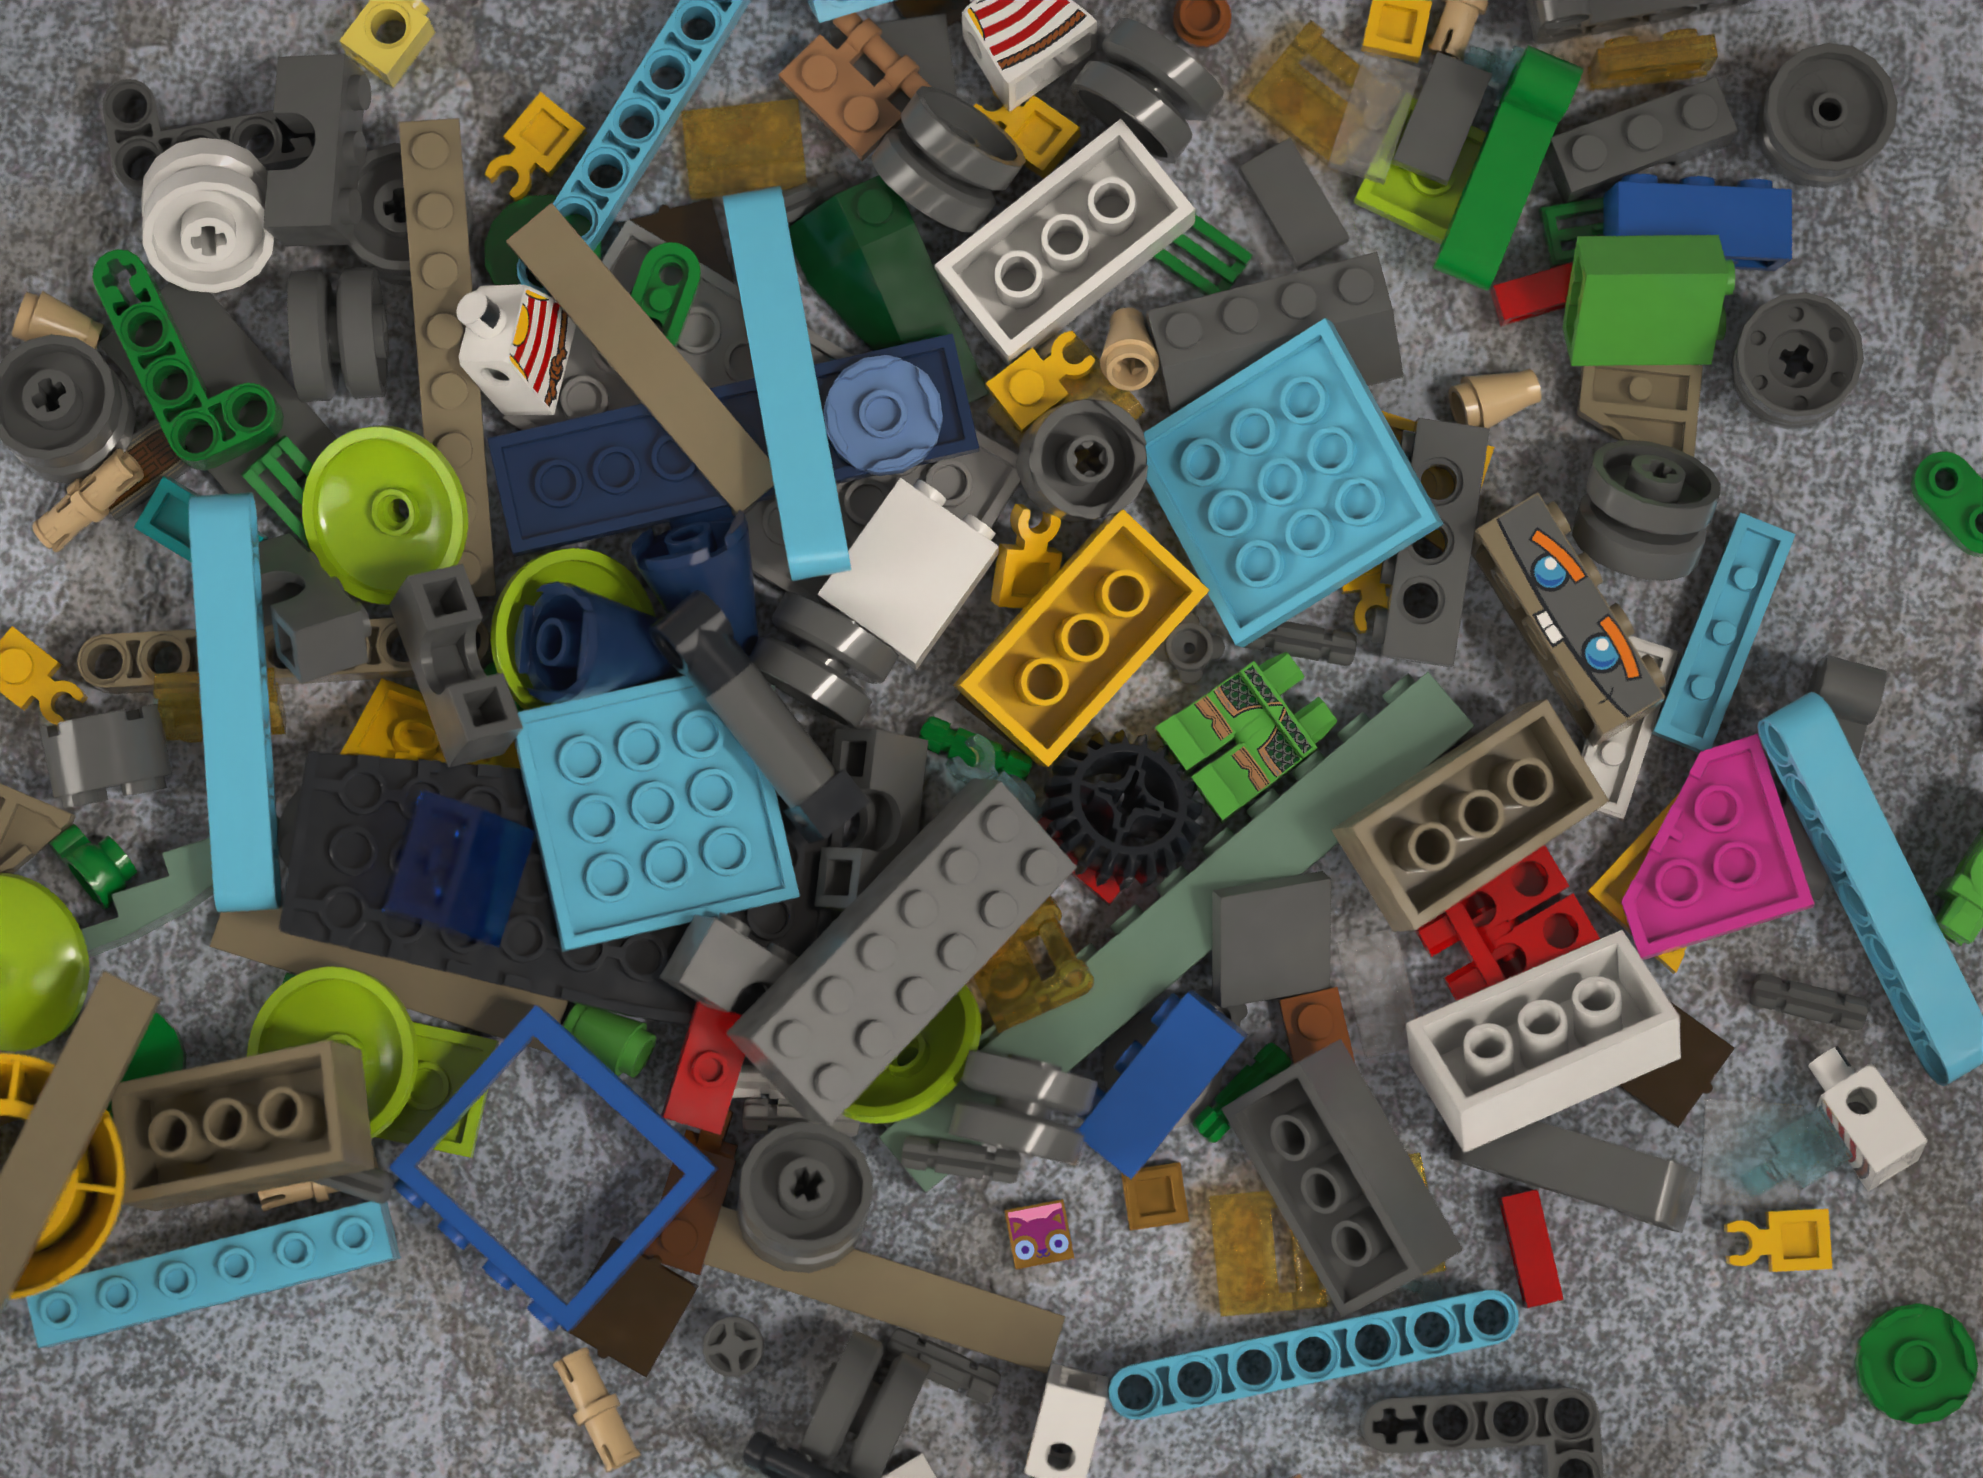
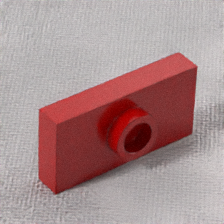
M698 1001L696 1002L661 1113L663 1118L721 1135L745 1059V1054L726 1032L743 1014L711 1009Z

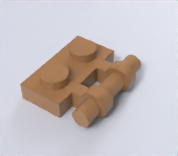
M855 12L835 18L833 24L848 37L837 50L819 34L778 76L779 80L863 162L880 145L891 129H896L902 123L901 112L890 101L901 90L912 99L921 86H931L918 74L920 67L908 55L901 57L880 37L883 31L870 18L863 20ZM863 54L885 73L884 78L876 86H873L853 66Z

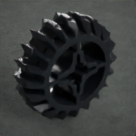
M1123 729L1115 732L1110 741L1101 732H1098L1091 736L1087 745L1081 741L1076 742L1067 752L1068 757L1063 756V758L1060 757L1052 768L1053 777H1049L1043 787V794L1049 799H1046L1042 805L1040 816L1052 820L1045 830L1052 839H1062L1063 843L1060 849L1067 857L1073 855L1078 860L1075 865L1077 867L1075 869V876L1083 874L1088 868L1096 871L1095 880L1097 887L1104 885L1110 876L1115 877L1120 891L1128 889L1133 883L1134 878L1145 888L1154 882L1157 875L1163 879L1170 876L1177 868L1176 863L1184 862L1192 851L1190 843H1193L1200 834L1201 826L1195 820L1201 815L1203 804L1190 799L1197 791V785L1194 781L1181 780L1180 776L1185 770L1180 762H1175L1171 765L1165 759L1169 752L1168 745L1160 746L1156 752L1147 748V734L1139 735L1133 744L1129 743ZM1100 774L1121 775L1120 780L1113 783L1098 780L1096 784L1085 781L1090 777ZM1124 793L1121 807H1123L1126 810V813L1123 815V817H1127L1120 826L1119 824L1122 813L1117 809V807L1120 805V803L1117 802ZM1089 822H1091L1097 828V831L1091 826ZM1147 835L1160 839L1144 846L1122 845V842L1127 837H1137L1145 840Z

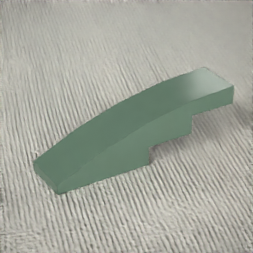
M277 816V829H278L279 822H280V818H279L278 816ZM210 838L163 852L162 855L169 876L112 894L118 917L81 929L89 958L137 940L191 911L214 894Z

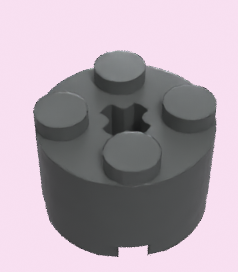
M1075 400L1046 411L1030 425L1020 444L1016 460V470L1028 497L1043 512L1068 522L1091 521L1121 511L1140 493L1147 478L1148 465L1145 447L1147 444L1140 425L1120 406L1102 400ZM1088 449L1091 455L1087 459V464L1092 471L1079 472L1075 468L1078 459L1074 452Z
M158 704L141 706L143 718L140 717L139 709L127 712L123 709L58 723L60 735L58 734L57 725L40 727L39 730L53 798L62 797L64 808L108 800L106 788L121 786L123 796L167 788L164 776L172 775V769Z

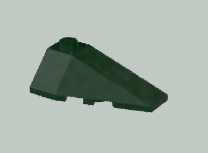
M880 175L834 195L789 227L793 252L808 285L822 300L824 299L846 322L849 329L859 339H862L872 351L953 333L969 404L989 396L981 373L903 198L884 182Z

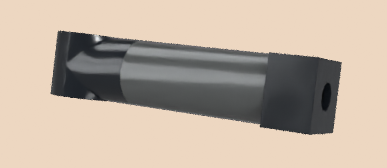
M695 590L649 627L650 637L662 656L677 671L688 676L788 805L783 812L808 844L826 839L870 803L845 769L837 771L734 639L733 628L729 620L707 594L700 590Z

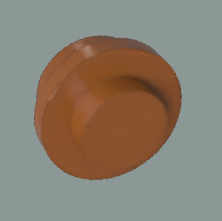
M1178 0L1173 12L1174 29L1179 38L1190 46L1197 48L1214 46L1225 38L1231 26L1232 15L1226 0Z

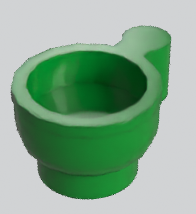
M72 824L48 843L52 851L68 867L84 891L103 910H106L114 903L112 894L126 890V881L137 874V870L129 857L110 836H106L97 844L91 843L75 824Z

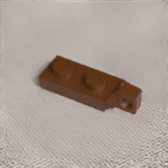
M728 1110L721 1135L702 1129L700 1133L686 1129L684 1137L719 1169L644 1251V1254L650 1258L654 1255L660 1256L664 1265L701 1276L705 1256L737 1163L734 1158L738 1145L725 1141L734 1114L731 1110ZM672 1163L660 1202L685 1175L674 1163Z

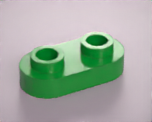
M667 242L655 246L647 253L642 262L631 296L653 322H657L662 326L663 334L676 348L700 285L701 270L696 255L688 247L679 243ZM669 266L677 267L683 274L681 281L676 285L664 284L660 279L663 269Z
M1941 451L1927 456L1917 465L1911 477V490L1915 500L1963 552L1971 556L1983 557V534L1975 526L1976 517L1983 515V479L1966 460L1955 453ZM1946 471L1952 475L1954 479L1952 490H1942L1936 485V472Z

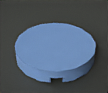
M890 355L863 358L845 368L830 388L823 409L826 434L838 456L857 470L877 476L904 473L923 462L937 444L943 423L940 394L928 374L910 362Z

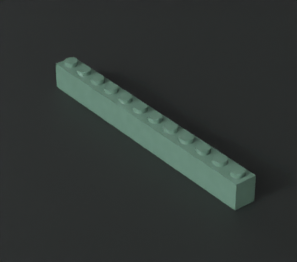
M1429 672L1425 673L1417 681L1408 673L1382 695V698L1389 704L1372 719L1364 711L1337 733V736L1343 742L1342 745L1326 758L1319 750L1308 757L1292 772V775L1298 780L1296 784L1281 796L1273 788L1246 811L1253 819L1235 835L1228 827L1222 830L1201 849L1207 857L1204 862L1191 873L1183 865L1176 869L1155 888L1162 896L1145 912L1137 904L1125 912L1110 926L1116 934L1112 940L1099 951L1092 943H1089L1064 965L1071 973L1054 989L1046 981L1043 982L1018 1004L1025 1013L1008 1028L1000 1020L997 1021L980 1036L977 1049L979 1052L1007 1058L1008 1054L1050 1063L1062 1067L1061 1072L1069 1073L1212 951V890L1302 875L1339 843L1331 829L1435 762L1467 735L1475 725ZM961 1079L944 1098L925 1111L900 1121L883 1123L887 1130L879 1138L900 1163L903 1143L908 1136L930 1138V1143L939 1144V1140L983 1146L984 1143L949 1134L956 1103L965 1100L994 1106L997 1096L969 1089ZM926 1167V1171L905 1168L925 1193L929 1192L949 1175L936 1173L935 1168Z

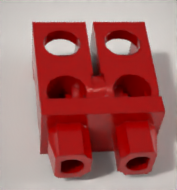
M1543 845L1415 930L1430 957L1459 942L1470 963L1443 978L1456 1001L1600 939L1574 893L1522 923L1518 917L1569 887L1546 845Z

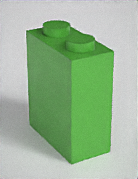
M1719 235L1577 236L1562 325L1571 366L1711 365L1716 340H1724L1726 334L1725 295H1732L1735 288L1734 262L1732 259H1725Z

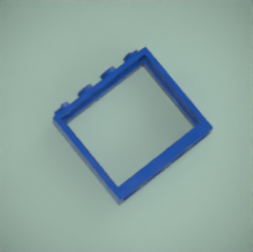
M535 1005L388 1167L399 1177L393 1187L418 1209L425 1203L429 1204L444 1218L437 1227L462 1250L470 1243L488 1259L482 1266L485 1272L507 1291L514 1284L524 1291L533 1300L526 1307L528 1311L552 1332L559 1325L567 1332L574 1330L719 1169L553 1016L538 1005ZM535 1037L685 1173L682 1179L568 1304L418 1167Z

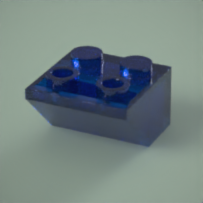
M424 790L418 796L382 912L499 948L535 831L482 808Z

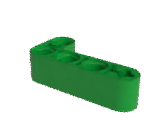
M1528 45L1518 58L1505 86L1432 269L1485 291L1489 290L1503 260L1555 129L1572 101L1584 68Z
M117 249L105 253L98 259L92 276L95 289L170 447L185 464L197 470L213 469L270 442L279 434L284 420L282 408L272 394L263 386L247 382L234 386L216 396H210L154 276L137 255L128 250ZM126 270L132 276L129 278V283L135 296L141 303L131 306L126 296L118 289L119 279L117 274ZM149 321L161 322L163 332L157 343L149 347L136 345V332L142 324ZM176 373L185 374L188 378V387L185 393L174 400L161 398L160 389L164 379ZM255 400L265 402L268 408L267 416L261 424L251 428L240 425L239 414L244 405ZM199 426L212 428L213 441L208 449L200 453H189L186 450V437L191 430Z

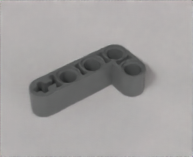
M1754 0L1525 1L1534 42L1548 44L1729 9Z
M123 79L114 83L106 91L103 98V115L113 169L124 187L139 199L142 198L143 180H134L130 177V169L133 163L144 156L156 158L177 143L197 138L228 140L246 149L248 142L254 136L259 134L270 135L274 137V146L271 152L262 158H257L266 168L267 174L268 170H288L301 165L310 156L314 148L309 140L313 133L295 134L273 114V110L167 130L162 106L153 92L144 83L135 79ZM132 100L147 102V111L141 120L135 123L120 121V112L125 104ZM289 129L294 139H290L295 148L293 152H290L289 144L283 134L284 130Z
M1826 655L1815 665L1806 694L1815 692L1827 702L1858 761L1867 725L1874 721L1881 704L1887 671ZM1783 786L1780 802L1812 899L1820 901L1829 877Z
M1539 1121L1465 1153L1457 1140H1455L1450 1156L1451 1160L1625 1213L1639 1221L1678 1233H1683L1700 1177L1692 1169L1670 1160Z
M1553 1387L1384 1397L1372 1401L1364 1408L1360 1415L1359 1428L1362 1438L1369 1446L1383 1453L1397 1454L1541 1445L1543 1478H1558V1471L1561 1465L1573 1458L1580 1459L1587 1466L1588 1478H1604L1600 1413L1595 1400L1590 1394L1581 1389ZM1573 1397L1583 1406L1584 1420L1575 1431L1564 1432L1555 1424L1554 1409L1561 1400ZM1514 1401L1523 1410L1524 1424L1517 1433L1505 1436L1499 1433L1494 1426V1412L1503 1402ZM1452 1404L1463 1413L1464 1427L1455 1438L1442 1439L1434 1431L1432 1424L1433 1416L1440 1407ZM1414 1405H1422L1419 1425L1424 1437L1423 1442H1414L1417 1431L1413 1429L1395 1431L1393 1433V1441L1385 1443L1383 1434L1373 1431V1421H1379L1383 1418V1409L1391 1408L1392 1416L1395 1418L1416 1419L1412 1407Z

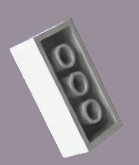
M1119 119L936 263L935 270L945 290L1005 364L1009 366L1032 347L1036 350L1153 258L1163 248L1172 243L1182 233L1195 224L1196 209L1125 122Z
M1623 930L1406 1023L1410 1065L1464 1153L1681 1058L1679 1015Z

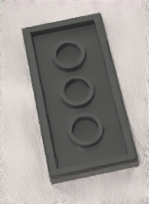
M169 282L160 291L210 396H216L234 386L247 382L256 383L266 388L282 408L284 416L283 426L274 439L216 468L208 470L228 494L252 493L255 499L258 519L271 507L245 480L241 473L284 434L312 464H314L321 452L336 440L337 437L306 402H301L298 399L296 390L211 293L188 291ZM149 321L142 324L136 332V345L149 347L157 343L162 336V323ZM114 329L97 344L148 401ZM176 373L165 378L161 384V398L174 400L181 397L188 387L187 376ZM255 400L244 405L239 414L240 425L251 428L261 424L267 416V404L263 401ZM199 426L189 432L185 445L192 453L204 452L209 448L213 441L212 428ZM285 452L276 459L298 484L307 477ZM268 468L258 475L279 499H282L289 493Z

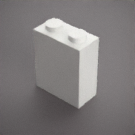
M900 478L848 550L852 570L831 574L817 596L819 603L858 623L871 635L892 648L899 655V659L917 670L998 556L999 546L991 541L996 533L982 521L968 513L960 520L942 506L947 499L932 486L920 479H917L912 486Z

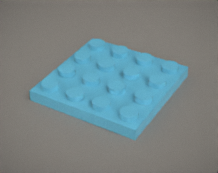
M1326 318L1143 432L1147 444L1145 445L1148 465L1146 479L1201 582L1210 590L1208 595L1236 646H1247L1444 524L1333 322Z
M687 675L603 693L589 698L518 712L523 729L514 742L563 952L691 923L695 915L713 918L717 917L720 912L730 914L800 897L774 787Z

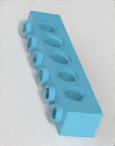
M370 1201L76 1275L48 1291L28 1296L26 1299L38 1348H45L398 1260L401 1257L388 1202L379 1204Z

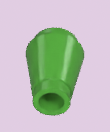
M576 1004L564 1024V1027L617 1076L625 1073L632 1078L636 1077L648 1062L656 1044V1036L646 1031V1023Z

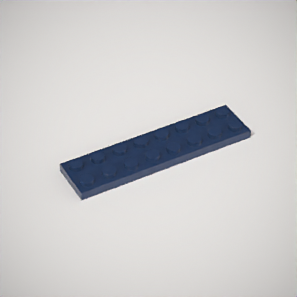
M953 333L814 364L823 411L826 398L834 381L845 368L867 357L890 355L910 362L930 377L940 394L943 423L937 444L923 462L916 466L979 452V444ZM755 378L710 388L769 458ZM642 403L487 438L514 557L672 522L729 506ZM828 439L836 484L875 476L874 474L857 470L840 458ZM773 486L757 502L776 498L775 487Z

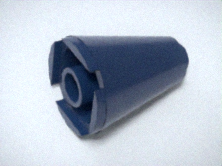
M725 506L669 522L671 529L656 537L652 527L643 532L632 543L631 555L634 564L666 613L695 590L702 591L723 611L733 628L734 639L749 657L759 640L749 527L744 512L739 510L738 514L733 516L731 507Z
M552 582L543 584L535 591L543 592L535 605H525L519 616L515 634L516 666L519 673L528 674L530 682L534 689L526 688L531 696L545 703H564L589 698L603 693L672 679L678 673L662 656L650 637L648 629L659 618L572 583Z

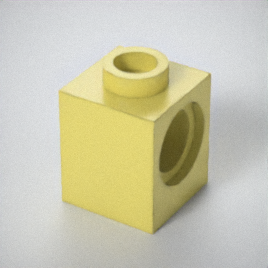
M370 0L339 41L346 55L394 88L435 34L429 18L426 17L430 9L421 0ZM396 20L406 25L403 37L395 43L385 44L376 39L379 27L385 22Z

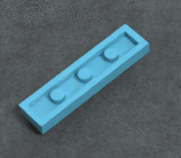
M1741 512L1737 515L1654 724L1653 735L1698 753L1712 748L1796 534Z

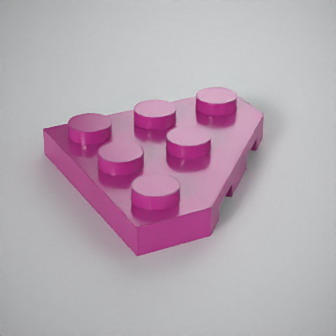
M1758 734L1699 753L1677 799L1671 806L1654 838L1636 877L1632 880L1624 895L1622 906L1637 953L1642 960L1814 907L1810 889Z

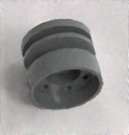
M1808 292L1780 295L1760 306L1744 325L1731 360L1733 387L1744 407L1762 422L1784 429L1812 427L1833 416L1856 386L1864 362L1861 334L1850 314L1831 299ZM1794 352L1805 357L1802 366L1805 370L1809 371V374L1800 371L1793 379L1784 374L1787 364L1780 360L1779 357L1790 359Z

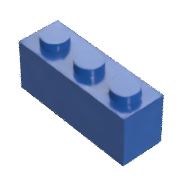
M1652 174L1625 175L1622 177V182H1617L1604 194V236L1719 235L1725 259H1732L1735 269L1776 271L1792 260V189L1773 188V182L1766 179L1741 180L1737 182V187L1715 186V179L1705 176L1685 177L1679 180V184L1658 183V177Z
M1193 989L1187 992L1182 999L1174 993L1168 997L1150 1020L1159 1027L1145 1046L1136 1039L1113 1066L1121 1076L1107 1093L1097 1087L1090 1113L1078 1116L1084 1121L1078 1128L1084 1135L1083 1141L1129 1179H1132L1140 1171L1249 1035Z

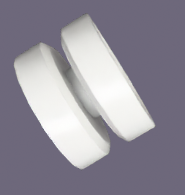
M197 138L173 145L153 161L143 180L141 198L143 216L142 244L149 263L166 281L188 291L217 293L242 286L258 275L271 257L274 236L263 228L268 174L266 168L249 150L228 140Z

